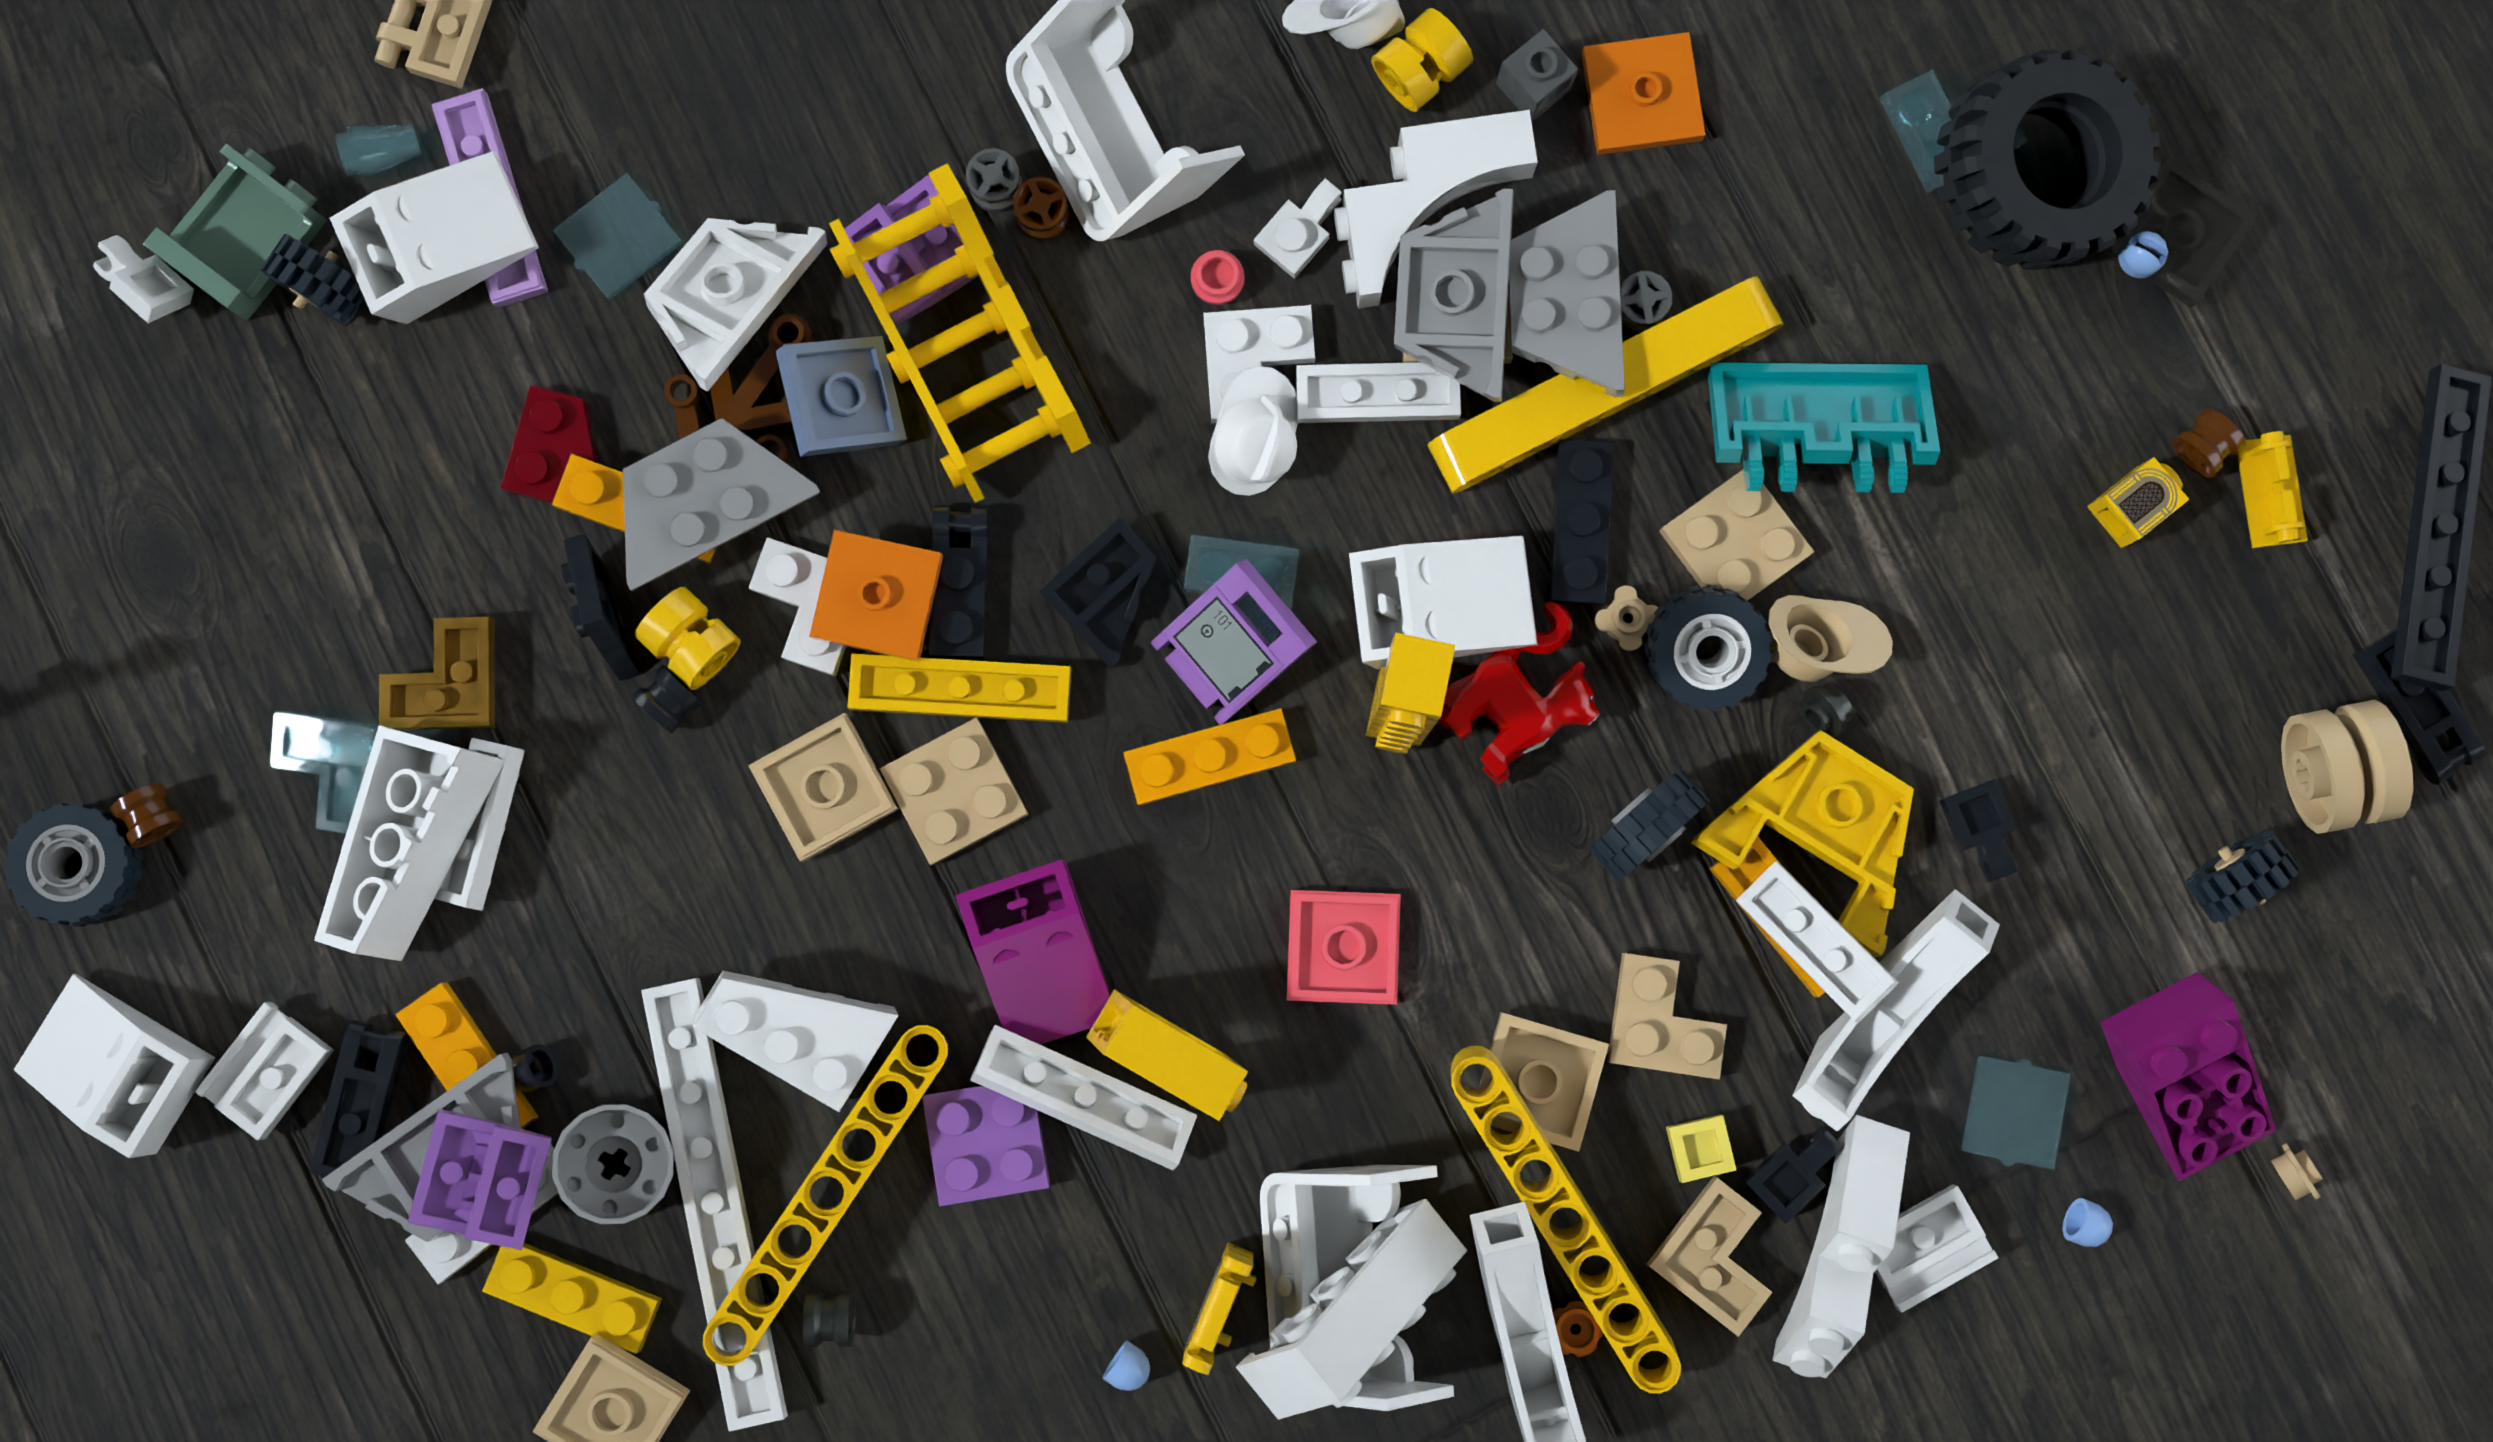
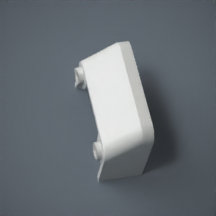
M1058 0L1010 52L1006 63V75L1009 86L1084 231L1096 241H1105L1121 237L1197 199L1245 154L1241 146L1198 154L1188 146L1172 148L1164 154L1118 67L1129 55L1133 45V28L1122 7L1126 0Z
M1368 1165L1287 1171L1267 1176L1260 1190V1209L1269 1333L1285 1318L1291 1319L1305 1307L1315 1304L1316 1302L1309 1294L1324 1279H1327L1344 1267L1352 1268L1345 1258L1373 1232L1372 1222L1386 1221L1396 1214L1401 1198L1399 1182L1438 1177L1437 1165ZM1269 1334L1271 1348L1276 1343V1341ZM1396 1335L1391 1341L1395 1346L1393 1352L1382 1363L1367 1370L1359 1380L1363 1385L1362 1389L1351 1401L1343 1406L1390 1411L1454 1397V1386L1414 1381L1412 1353L1405 1341Z

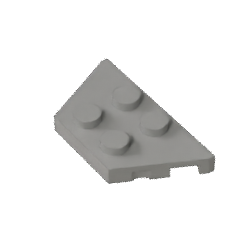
M1502 189L1495 193L1496 197L1467 210L1464 207L1445 215L1440 222L1434 225H1423L1400 236L1394 334L1395 348L1494 402H1502L1513 189Z
M1610 190L1511 240L1509 268L1511 353L1534 363H1547L1557 373L1574 380L1578 376L1606 388V394L1613 397H1623L1625 389L1615 190Z
M722 418L623 469L627 585L631 591H635L820 494L817 485Z
M508 1053L498 1055L324 1177L322 1181L326 1187L334 1191L341 1190L366 1204V1209L382 1218H391L399 1222L404 1230L426 1242L435 1240L446 1231L407 1222L438 1108L520 1128L512 1059Z

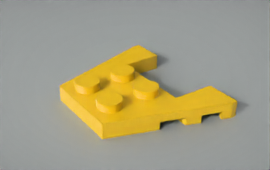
M1820 730L1698 833L1691 844L1734 870L1740 867L1763 825L1766 824L1858 882V886L1838 922L1876 958L1882 956L1886 949L1888 938L1885 935L1888 912L1893 909L1896 889L1893 887L1898 858L1902 857L1914 788Z

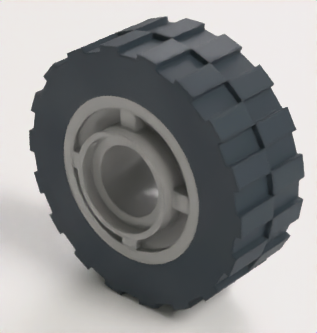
M1679 767L1653 791L1648 787L1611 821L1615 825L1588 849L1616 881L1619 882L1645 859L1650 862L1686 830L1683 825L1695 816L1710 800Z
M59 803L51 805L52 808L36 811L32 814L33 817L27 822L23 821L16 829L18 831L13 840H9L6 848L9 850L7 860L4 859V870L7 871L8 878L5 882L8 890L12 891L15 895L14 901L19 907L26 908L30 911L29 915L37 919L46 920L48 923L73 927H86L88 923L100 924L107 921L106 918L110 915H117L124 909L123 905L128 900H132L136 894V885L138 880L141 881L143 870H141L142 850L130 846L126 838L128 829L124 821L116 820L108 811L79 803H73V805ZM79 852L82 857V867L80 872L70 879L66 872V864L74 853Z

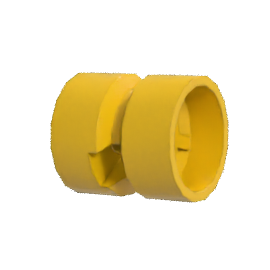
M1428 8L1406 27L1405 40L1393 38L1371 58L1372 66L1386 89L1399 103L1412 112H1417L1439 93L1440 80L1444 82L1453 81L1474 60L1472 51L1459 30L1447 17L1433 8Z
M679 587L661 599L648 612L637 627L634 636L657 659L668 657L670 659L668 669L692 691L706 684L730 661L738 650L741 640L720 619L708 620L706 618L707 607L686 587Z

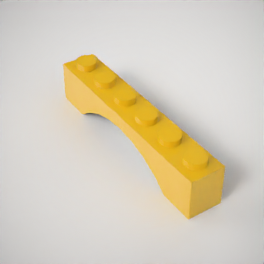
M1395 632L1386 667H1381L1378 674L1366 736L1377 738L1376 748L1407 754L1411 746L1419 747L1441 718L1456 645Z

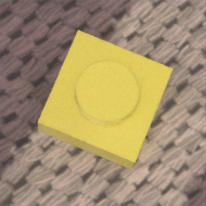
M1718 1114L1666 1127L1679 1182L1685 1183L1736 1171L1723 1115Z

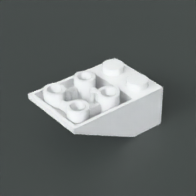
M493 151L374 191L330 217L371 314L404 324L411 323L539 248L497 153Z
M1523 536L1404 544L1349 553L1362 662L1375 669L1386 667L1395 632L1454 644L1456 646L1453 658L1538 645Z
M73 974L17 1063L14 1071L80 1129L126 1157L134 1158L157 1154L215 1060V1057L81 976Z

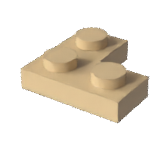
M1622 953L1607 1062L1720 1080L1727 1024L1672 1016L1680 961Z
M1713 1176L1648 1261L1647 1265L1739 1337L1772 1294V1291L1728 1256L1762 1212L1719 1178Z

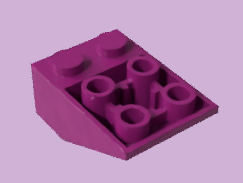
M1061 859L955 895L974 954L1003 1029L1041 1045L1092 1028L1111 995L1066 861Z
M2196 972L2100 1022L2114 1063L2169 1167L2179 1181L2277 1131L2234 1000L2200 973Z

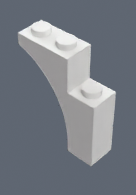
M1529 109L1400 128L1398 146L1390 147V159L1394 180L1403 179V181L1344 189L1343 207L1334 209L1338 241L1348 240L1351 260L1342 261L1346 293L1356 292L1358 308L1380 305L1385 280L1400 250L1401 235L1418 228L1437 210L1471 191L1492 184L1533 177L1538 160Z
M1955 889L1879 962L1899 984L1859 1023L1855 1022L1844 1012L1819 1036L1792 1096L1801 1102L1812 1116L1822 1119L1835 1131H1839L1852 1118L1869 1089L1914 1030L1947 993L1990 953L2000 924Z
M1856 1115L1838 1139V1142L1843 1147L1835 1154L1830 1186L1816 1241L1796 1299L1776 1340L1773 1361L1790 1366L1791 1370L1799 1375L1827 1378L1865 1333L1873 1273L1894 1249L1910 1132Z
M1525 1201L1470 1215L1487 1305L1501 1348L1509 1393L1524 1442H1586L1557 1334L1539 1242Z

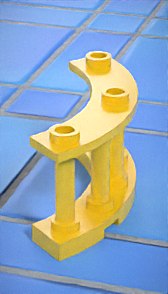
M947 163L928 173L938 193L929 198L930 205L853 244L842 223L837 219L829 223L839 244L831 248L830 251L845 279L854 274L856 275L895 350L886 354L901 384L911 379L949 453V455L941 458L940 461L953 486L957 488L965 484L976 503L984 499V496L972 473L1050 434L1051 438L1062 434L1071 453L1091 444L1053 367L1037 343L1031 331V326L1008 281L1006 282L993 256L994 253L972 207ZM942 224L944 229L954 225L963 243L962 246L954 249L956 255L878 294L863 265L864 263ZM964 275H967L969 279L979 275L991 299L990 302L982 305L984 311L907 349L890 313ZM994 330L997 335L1007 330L1020 355L1011 360L1013 366L936 405L918 369ZM1024 385L1026 390L1036 385L1046 404L1037 409L1039 415L963 454L961 453L947 426L948 423Z

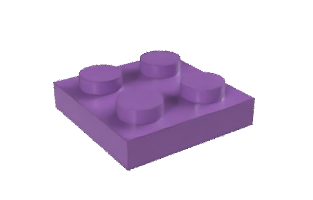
M982 1085L922 1096L939 1206L1046 1189L1051 1186L1038 1110Z

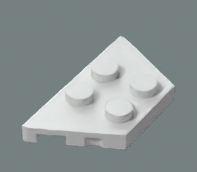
M707 218L644 293L648 309L702 389L709 391L827 245L826 231L817 227H809L808 235L777 232L776 224L754 222L742 225L733 220Z

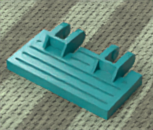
M1710 364L1708 385L1716 463H1740L1742 455L1747 491L1761 490L1764 482L1762 456L1776 457L1778 483L1781 492H1795L1798 472L1795 444H1800L1802 463L1849 464L1851 460L1856 492H1870L1874 483L1872 458H1885L1889 491L1891 493H1905L1908 480L1905 445L1910 446L1912 464L1936 465L1940 454V446L1927 365Z

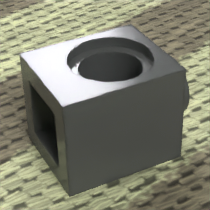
M1542 29L1502 62L1496 84L1519 111L1530 110L1532 123L1571 91L1578 68L1549 34Z

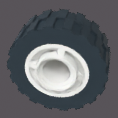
M1707 584V587L1702 588L1695 585L1687 587V591L1680 594L1676 592L1668 598L1669 601L1663 607L1661 605L1654 613L1656 616L1652 624L1649 623L1646 630L1648 640L1647 643H1644L1645 654L1649 657V663L1647 664L1651 673L1660 686L1674 700L1679 703L1682 701L1689 708L1695 710L1707 708L1708 711H1720L1722 707L1729 706L1732 708L1740 704V700L1746 696L1748 698L1757 691L1755 689L1761 681L1764 682L1768 674L1766 671L1769 662L1772 663L1773 652L1770 650V642H1773L1771 632L1765 627L1767 622L1762 614L1738 593L1728 588L1723 590L1718 585ZM1708 636H1719L1720 648L1712 658L1706 660L1697 659L1696 649L1699 642Z

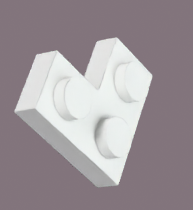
M1311 305L1203 313L1211 423L1217 422L1222 399L1227 387L1241 371L1255 366L1315 363Z
M767 537L749 589L799 607L781 657L836 677L847 646L815 640L809 637L827 558Z

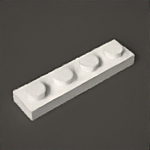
M997 1025L990 1032L970 1081L1171 1170H1174L1179 1165L1197 1115Z

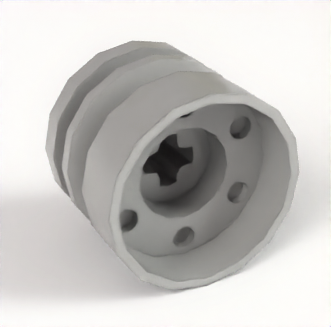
M626 1104L601 1105L581 1113L562 1131L553 1152L552 1178L561 1200L578 1216L598 1224H625L646 1215L664 1197L673 1176L674 1151L665 1129L649 1113ZM619 1149L625 1150L628 1155L624 1162L631 1168L629 1173L625 1177L616 1174L611 1180L602 1176L605 1165L599 1161L601 1155L604 1152L614 1155Z

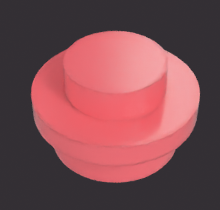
M1213 250L1204 253L1196 260L1192 267V288L1196 295L1206 303L1213 305L1229 303L1240 294L1244 286L1243 267L1240 261L1229 252Z

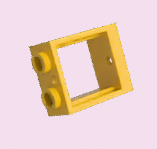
M1115 989L1086 1036L1103 1055L1220 1121L1226 1110L1232 1112L1238 1106L1246 1091L1247 1083L1243 1081L1248 1073L1246 1069L1225 1053Z

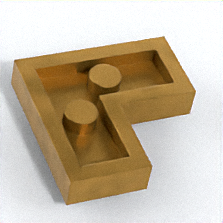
M490 617L434 618V673L379 674V726L394 730L494 728L495 619Z

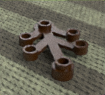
M784 314L772 322L768 331L770 345L735 394L730 367L726 368L710 388L715 421L722 418L741 432L792 423L787 399L784 402L754 406L780 371L776 351L786 344L815 342L814 333L805 319L795 314ZM789 326L798 328L799 333L795 341L791 343L781 341L780 335L783 329ZM684 374L674 375L666 382L664 393L667 400L675 407L679 437L682 439L701 429L696 410V404L700 400L701 391L698 384L691 377ZM681 384H689L691 386L690 396L683 401L675 400V389ZM764 435L756 441V443L764 448L769 444L778 445L780 448L778 458L785 463L787 462L788 449L780 438L774 435Z

